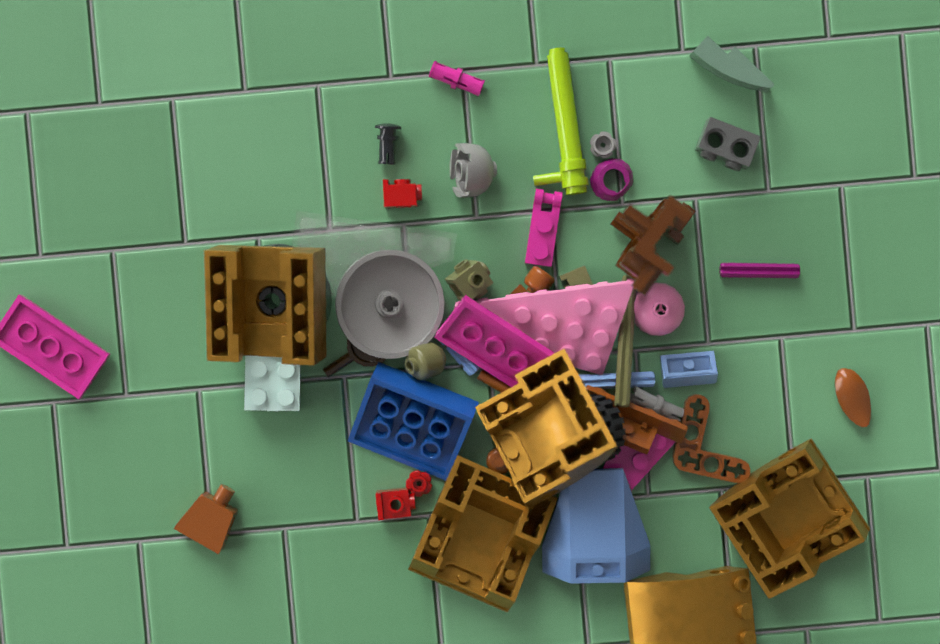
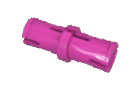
M434 61L429 73V78L449 84L452 89L456 90V88H459L478 97L485 83L483 79L481 80L463 73L461 68L456 70L437 61Z

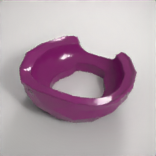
M606 159L593 170L590 177L591 188L600 199L617 201L632 186L633 172L629 164L621 159ZM610 169L619 170L624 176L625 186L617 193L609 190L604 185V175Z

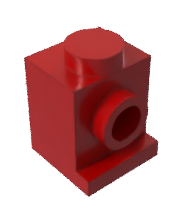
M388 179L383 180L384 207L386 209L418 207L417 201H422V184H411V179L394 180V185H390Z
M409 488L377 490L375 493L378 521L410 517L412 510H416L415 493L410 494ZM393 500L401 502L399 509L392 508L391 502Z

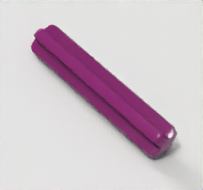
M721 263L719 274L720 277L799 278L800 265Z

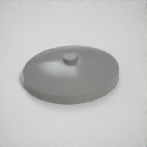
M379 250L361 257L344 273L336 291L335 312L342 332L354 346L374 357L395 359L408 356L410 348L427 344L434 337L443 318L444 295L438 277L423 260L404 251Z

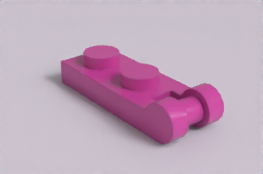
M536 188L525 257L526 264L552 267L563 192L554 191V194L544 192V189ZM542 203L552 204L551 212L541 211Z

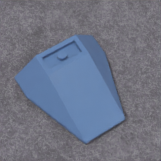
M623 468L594 469L588 475L560 492L542 544L543 573L574 584L626 583L650 571V542Z

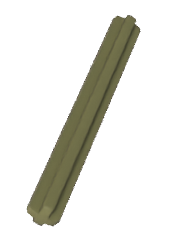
M624 275L622 281H627V278L631 277ZM634 288L622 318L618 335L614 404L620 408H626L630 404L635 320L634 302L636 299V290Z

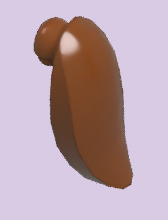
M846 368L839 369L835 377V392L838 402L851 421L860 427H867L871 419V402L866 384L855 371Z

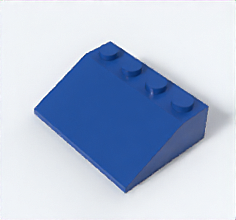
M378 362L370 378L348 442L446 481L476 412L475 407L478 406L479 402L428 381L417 380L408 373Z

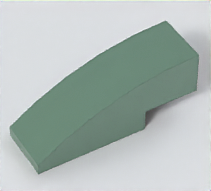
M709 36L689 55L703 68L732 84L762 92H767L775 85L736 47L727 54Z

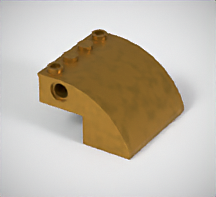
M565 349L516 374L515 376L519 384L475 407L528 509L588 475L607 460L617 448L613 437Z
M812 438L752 472L748 479L735 484L709 507L768 599L816 576L821 563L865 542L871 529Z
M457 455L408 570L508 613L516 601L531 558L541 544L557 498L551 496L528 509L518 493L512 478Z
M723 566L688 575L664 572L624 583L630 644H756L749 568Z

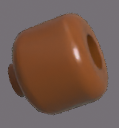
M534 266L525 277L524 283L529 286L527 291L530 293L546 289L549 291L554 283V278L538 266Z
M497 447L491 449L486 457L487 467L500 474L507 473L508 469Z

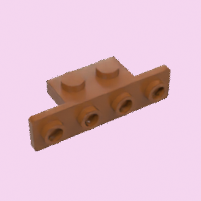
M587 385L586 389L589 395H603L606 400L610 399L613 402L614 408L616 407L614 395L607 393L602 388ZM631 402L626 408L618 407L620 411L619 416L620 418L623 417L624 423L622 425L626 431V435H623L625 440L624 446L647 455L656 434L678 443L683 442L688 426L683 425L680 421L669 419L657 414L652 409L643 408Z

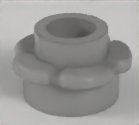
M608 132L595 134L590 140L592 146L590 150L596 157L608 158L613 154L612 151L616 149V140ZM601 143H605L604 148L600 146Z

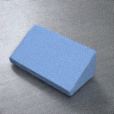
M714 351L660 355L663 388L714 384L717 382L718 371Z

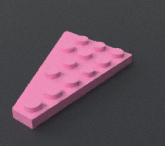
M627 278V281L613 283L605 281L598 282L595 285L568 286L565 289L547 291L546 289L539 290L536 293L509 294L506 297L496 299L480 298L476 302L552 352L556 353L565 349L575 368L603 375L633 290L631 285L635 280ZM461 301L455 303L454 309Z

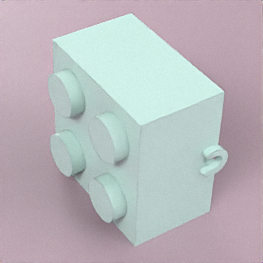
M245 355L244 410L268 412L300 411L301 365L282 364V357Z

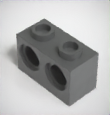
M709 117L705 122L695 150L701 152L700 157L715 162L716 159L726 162L725 166L727 168L740 171L741 168L746 169L750 166L761 136ZM710 134H715L720 138V146L718 148H713L708 144L707 139ZM735 144L744 146L746 153L743 158H739L733 153Z

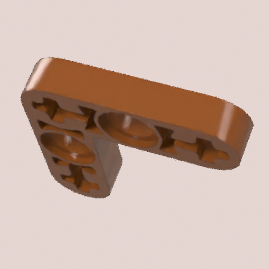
M700 394L688 396L684 402V415L681 417L680 422L686 426L695 425L698 429V435L693 440H688L684 437L682 443L675 442L672 454L673 464L685 472L729 482L741 483L748 479L750 476V466L746 461L737 457L701 450L710 404L707 398ZM697 399H700V404L704 405L703 410H698L696 418H702L701 423L694 420H686L687 415L693 417L694 409L690 407V403H695ZM685 451H688V456L698 459L697 454H702L698 461L699 469H694L696 464L692 462H686L685 466H682L678 456L684 455ZM709 457H715L718 460V468L713 472H708L704 468V462ZM724 459L728 460L726 465L730 467H736L737 463H740L744 473L738 474V477L734 478L735 474L733 472L724 470L725 475H721L724 469Z

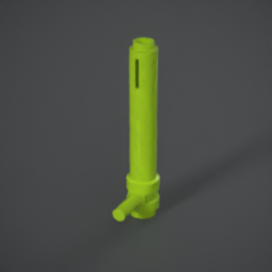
M553 48L549 50L547 61L561 162L559 163L560 172L535 175L533 180L535 186L561 182L562 189H565L566 195L582 194L587 192L589 181L588 177H585L584 172L587 166L586 160L582 157L568 52H565V48Z

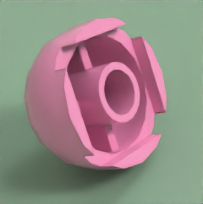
M654 283L646 296L636 292L634 324L640 331L652 336H664L672 333L680 326L684 318L685 304L682 296L674 287L666 283Z

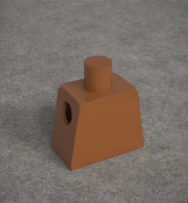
M221 484L214 496L208 492L202 493L175 525L174 529L219 554L226 545L238 512L236 508L228 504L235 491Z

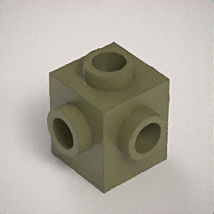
M465 259L459 262L454 267L455 271L445 278V281L459 301L465 295L471 299H478L488 292L487 288L493 284L489 277L491 273L488 267L483 262Z

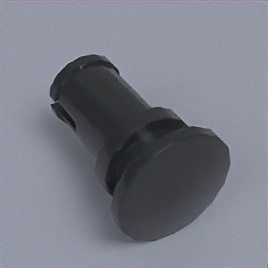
M390 123L375 125V128L380 129V135H377V139H380L378 164L395 165L396 140L399 138V136H396V129H402V127Z

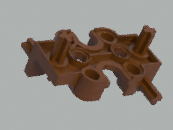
M671 195L668 196V199L664 198L648 217L629 204L623 213L619 211L610 223V225L631 239L620 254L621 257L615 266L635 280L631 286L644 296H646L661 274L669 276L675 268L655 253L656 248L654 245L662 235L675 244H680L684 238L681 232L696 212L691 206L684 202H679Z

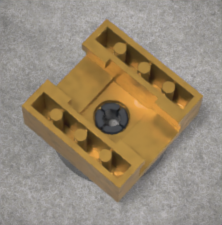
M269 244L264 246L218 245L204 250L207 361L240 362L243 356L251 355L282 357V364L316 365L327 357L326 323L331 312L332 294L326 276L325 248ZM272 294H276L280 301H282L280 305H276L273 302Z

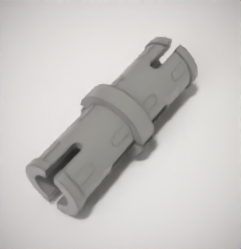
M637 386L633 388L632 391L635 393H630L631 403L643 408L652 409L657 414L669 419L681 421L678 416L683 417L684 408L665 401L664 397L659 394L654 396Z

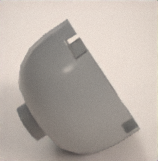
M457 143L455 146L458 149L452 150L450 156V179L456 177L457 187H452L453 192L460 198L479 196L490 187L493 177H496V162L492 161L490 154L480 145Z

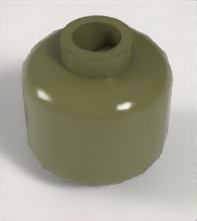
M429 342L410 348L409 355L406 356L405 368L415 379L423 381L442 373L446 364V355L440 346Z

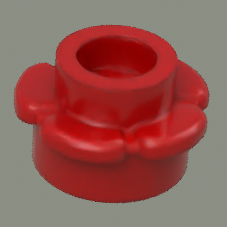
M419 470L410 473V477L406 480V488H409L411 494L415 493V497L428 494L432 488L430 475ZM417 481H420L422 485L417 486Z

